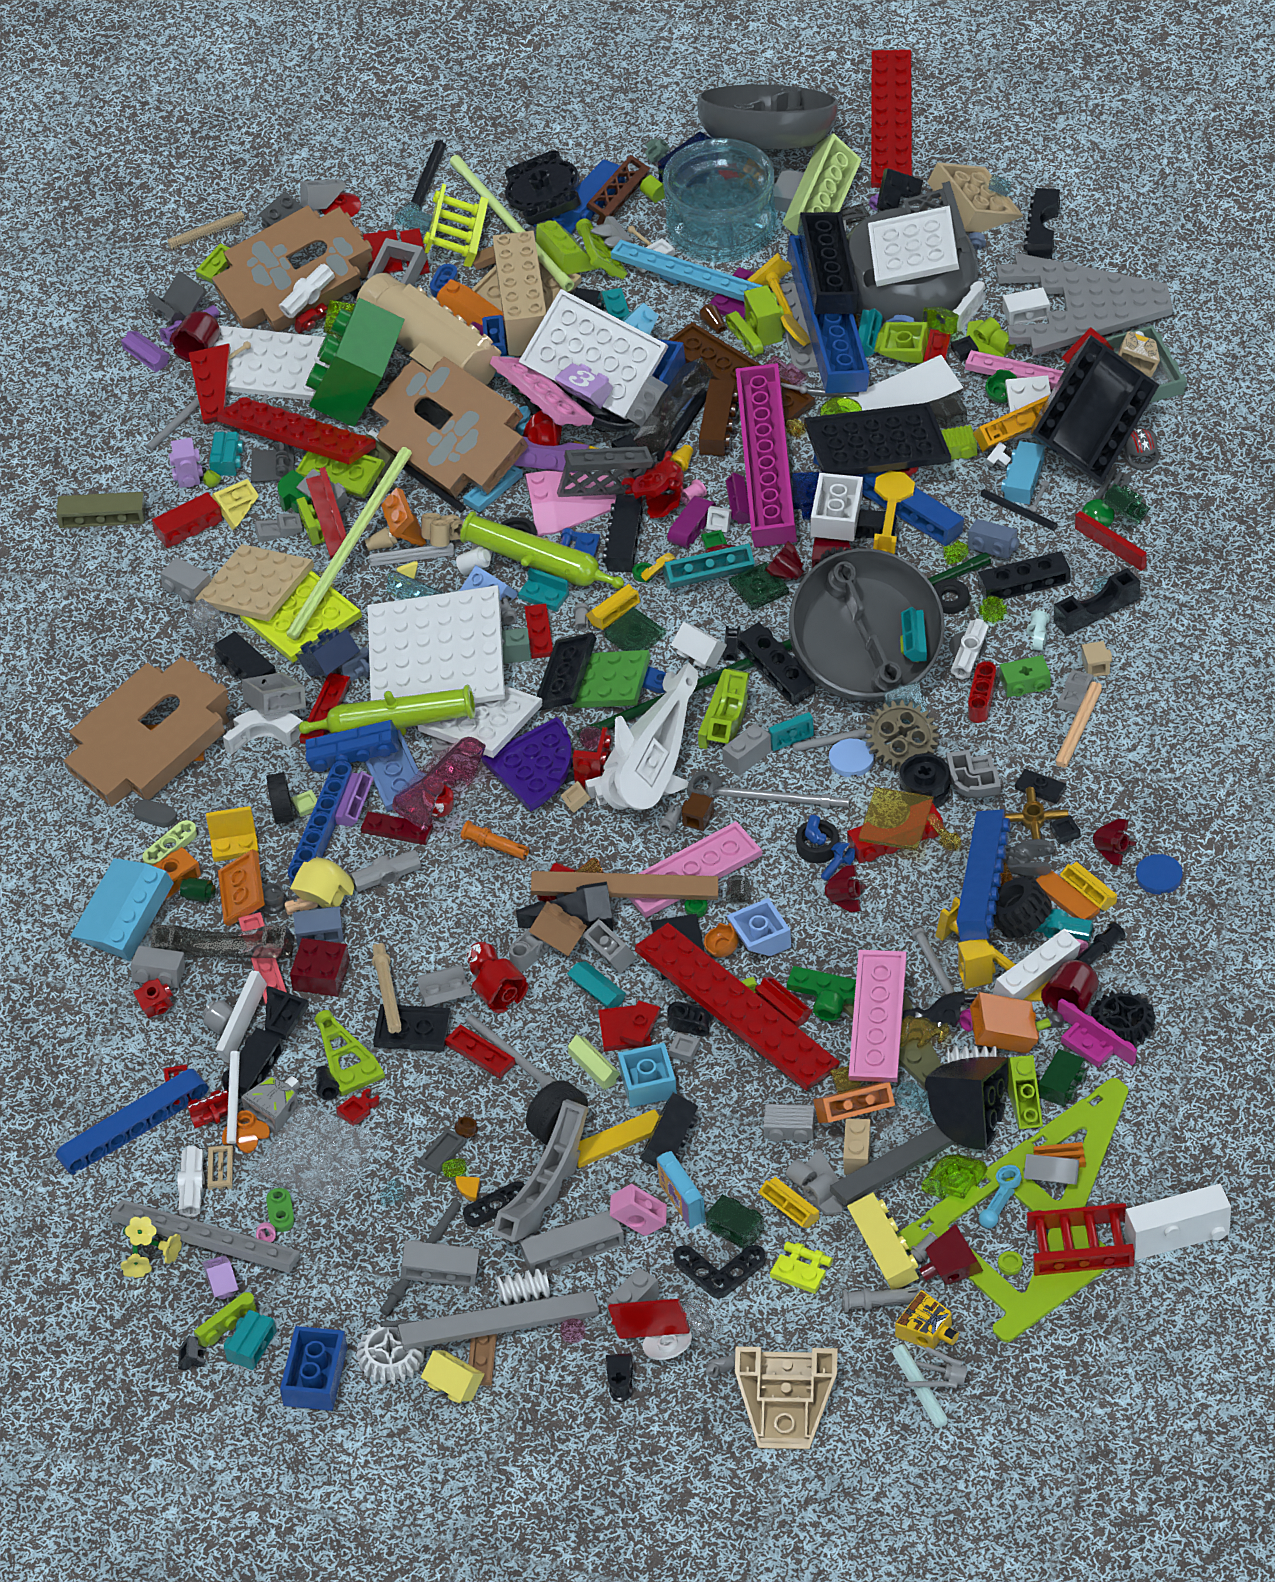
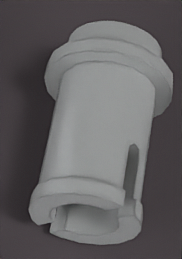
M502 598L504 604L500 600L501 621L507 625L513 624L516 621L517 613L511 608L509 600Z
M578 603L573 608L575 630L578 629V631H587L589 629L588 618L585 614L590 611V608L585 603Z
M675 805L670 806L665 817L659 821V829L663 833L670 834L676 830V824L682 816V809L677 806L674 810Z
M930 1231L916 1247H911L910 1255L913 1254L918 1263L925 1262L928 1256L925 1251L926 1247L938 1237Z

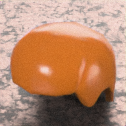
M718 923L717 927L711 929L704 938V946L707 952L717 958L730 956L737 949L739 943L738 934L731 923L728 925Z

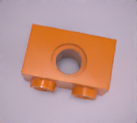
M183 847L152 865L165 870L174 882L165 899L180 890L183 879H188L189 877L199 878L201 876L198 861Z

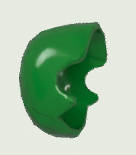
M1000 369L987 379L985 392L994 402H1008L1005 381L1007 379H1017V376L1011 371Z
M1102 499L1090 500L1082 508V512L1107 528L1114 521V509L1108 502Z

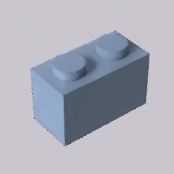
M339 906L293 912L297 947H299L302 938L329 942L344 941Z

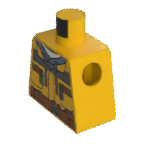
M923 1290L917 1294L895 1323V1337L932 1349L941 1340L953 1346L959 1337V1332L951 1328L952 1313Z

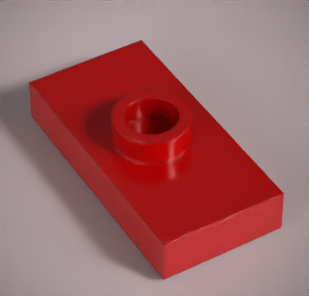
M638 1000L620 1034V1041L643 1047L661 1013V1008Z

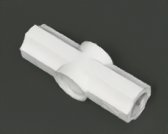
M321 264L306 279L300 278L295 283L293 292L279 304L280 310L288 318H293L307 304L315 303L321 294V290L335 277L334 273L327 265Z
M976 618L970 621L966 633L961 639L960 648L951 668V673L958 679L964 680L969 678L974 664L979 658V652L989 628L984 620Z
M188 1146L185 1150H182L181 1172H178L177 1178L179 1191L178 1210L179 1214L185 1217H195L200 1214L201 1193L204 1192L202 1184H205L203 1172L204 1154L203 1150L196 1146Z

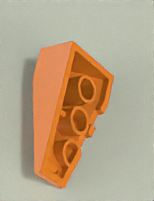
M452 279L439 290L436 297L441 307L445 305L454 313L455 317L457 315L461 316L467 322V326L472 322L483 325L482 318L503 316L502 311L468 286Z

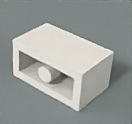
M1043 287L1003 295V312L1009 325L1047 319V312H1050V302Z
M686 622L682 623L671 646L678 649L677 654L686 659L689 656L695 659L693 663L703 669L706 666L715 668L727 646L720 640Z

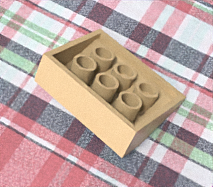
M937 162L927 182L933 191L943 188L942 183L950 181L965 232H984L1023 217V214L1005 192L997 193L990 186L991 184L998 183L986 167Z

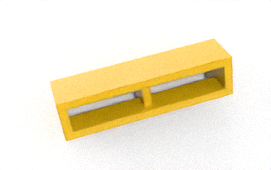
M627 584L585 615L594 627L603 630L640 603L639 593L630 584Z
M1077 861L1072 865L1067 864L1061 872L1060 876L1100 909L1106 911L1117 903V894Z
M777 1177L772 1178L770 1181L766 1180L758 1191L760 1195L801 1227L808 1229L819 1220V1210Z

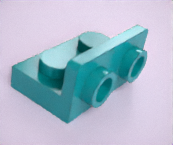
M529 568L527 571L528 580L519 591L518 599L535 605L546 603L547 609L557 612L569 596L568 581L541 570Z
M810 712L795 716L792 719L777 723L768 728V733L771 735L772 751L774 752L814 736L813 717Z

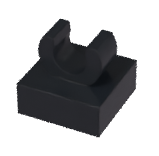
M189 1335L179 1347L178 1369L189 1370L192 1365L201 1367L206 1362V1359L198 1356L204 1355L207 1350L206 1347L198 1345V1337Z

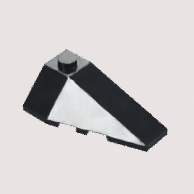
M607 881L579 886L576 888V892L568 895L561 893L556 895L557 899L549 901L551 904L560 906L570 916L578 917L587 926L583 934L598 919L612 932L614 931ZM539 901L516 910L518 928H531L546 902Z

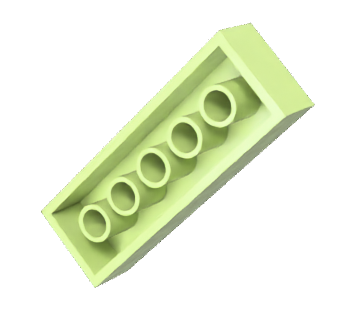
M834 133L816 145L782 222L794 235H798L800 212L840 211L862 160Z

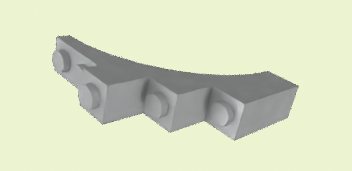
M568 1099L563 1101L552 1136L537 1167L517 1196L498 1211L492 1234L516 1242L538 1231L544 1208L557 1201L562 1180L575 1173L581 1152L578 1150L589 1107Z

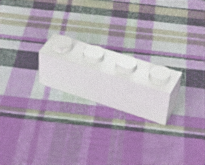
M1064 928L997 978L993 995L1023 1000L1051 979L1064 962L1074 960L1078 956L1081 944Z

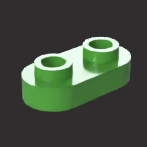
M275 1188L266 1196L269 1221L277 1232H285L290 1230L295 1222L291 1196L286 1189Z

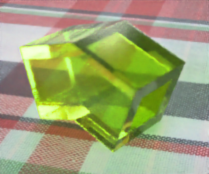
M959 540L951 546L943 547V556L947 565L959 563L968 555V545Z

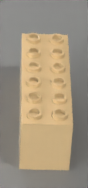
M534 231L493 236L496 272L509 356L523 355L546 315Z

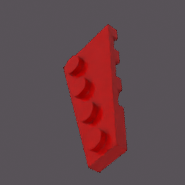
M229 343L189 353L204 425L217 422V413L226 408L227 375L231 350Z

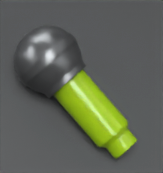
M1053 1011L1047 1018L1035 1022L1036 1030L1041 1031L1048 1027H1060L1064 1022V1018L1059 1012Z

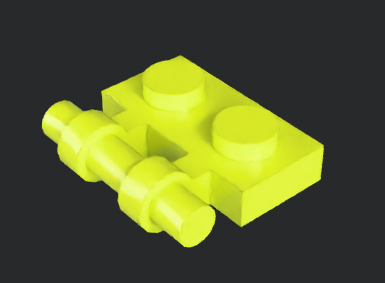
M787 1241L784 1251L791 1253L790 1257L782 1254L779 1255L770 1271V1277L816 1294L826 1276V1270L819 1267L821 1264L830 1267L833 1258L826 1256L823 1251H813L805 1248V1245L796 1242L794 1244ZM800 1257H803L811 1260L812 1262L809 1265L807 1263L799 1261Z

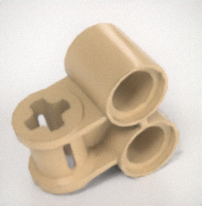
M425 513L421 516V537L430 540L432 546H448L450 540L460 539V532L464 521L460 520L455 514L441 516L437 513Z

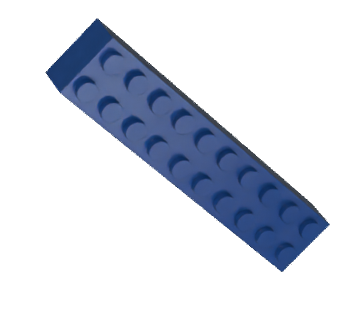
M789 236L787 257L793 267L791 272L825 394L866 392L870 371L853 314H814L799 236Z

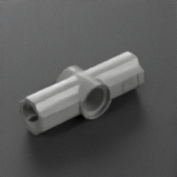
M412 850L393 858L385 855L380 856L373 861L371 866L350 873V877L354 882L355 891L359 892L378 884L388 886V883H396L400 876L422 867L416 850Z

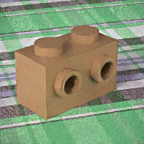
M547 901L528 932L569 956L587 926L578 917L570 916L557 904H551Z

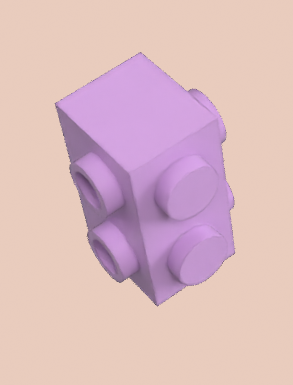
M192 438L171 441L173 453H169L171 466H175V468H172L173 480L178 481L179 488L199 485V477L203 476L201 463L197 464V461H200L198 448L194 449Z

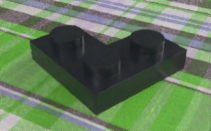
M889 168L884 169L876 208L883 211L899 208L901 196L912 198L921 194L923 180Z

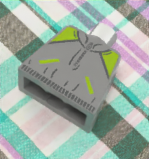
M290 1076L284 1083L275 1077H269L241 1097L243 1109L252 1112L257 1117V1120L265 1122L269 1128L278 1132L299 1106L295 1091L300 1088V1083L293 1076Z

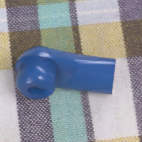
M810 815L805 836L811 843H817L821 846L825 843L827 836L818 829L820 817Z

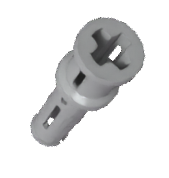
M918 1287L884 1291H871L868 1288H863V1291L856 1292L842 1290L844 1312H849V1309L862 1308L868 1311L875 1306L908 1304L919 1293Z

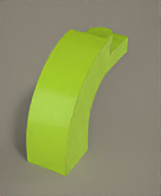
M726 669L721 702L716 714L710 717L707 740L728 744L736 737L748 701L749 672Z

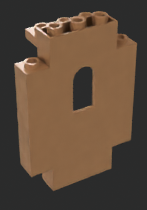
M182 656L164 672L156 666L154 668L147 662L69 731L74 744L78 748L63 760L71 775L111 807L120 802L131 791L135 792L143 800H150L225 733L223 726L229 722L226 715V707L230 704L227 696L228 690L223 684L215 683L207 672L202 673L193 661L190 660L188 662ZM176 697L180 700L178 708L152 731L139 722L165 698Z

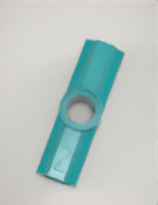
M1052 909L1049 916L1045 919L1046 921L1038 929L1034 930L1044 933L1047 938L1051 939V937L1065 928L1075 939L1089 941L1092 935L1093 920L1070 917L1067 912L1061 909Z

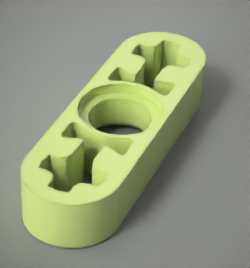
M189 820L179 822L144 851L142 856L143 862L154 865L166 858L170 853L187 846L197 836L195 824ZM170 842L176 844L173 848L164 847L165 844Z

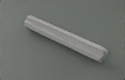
M450 543L444 547L430 545L369 554L370 566L374 567L452 556L455 554L453 543Z

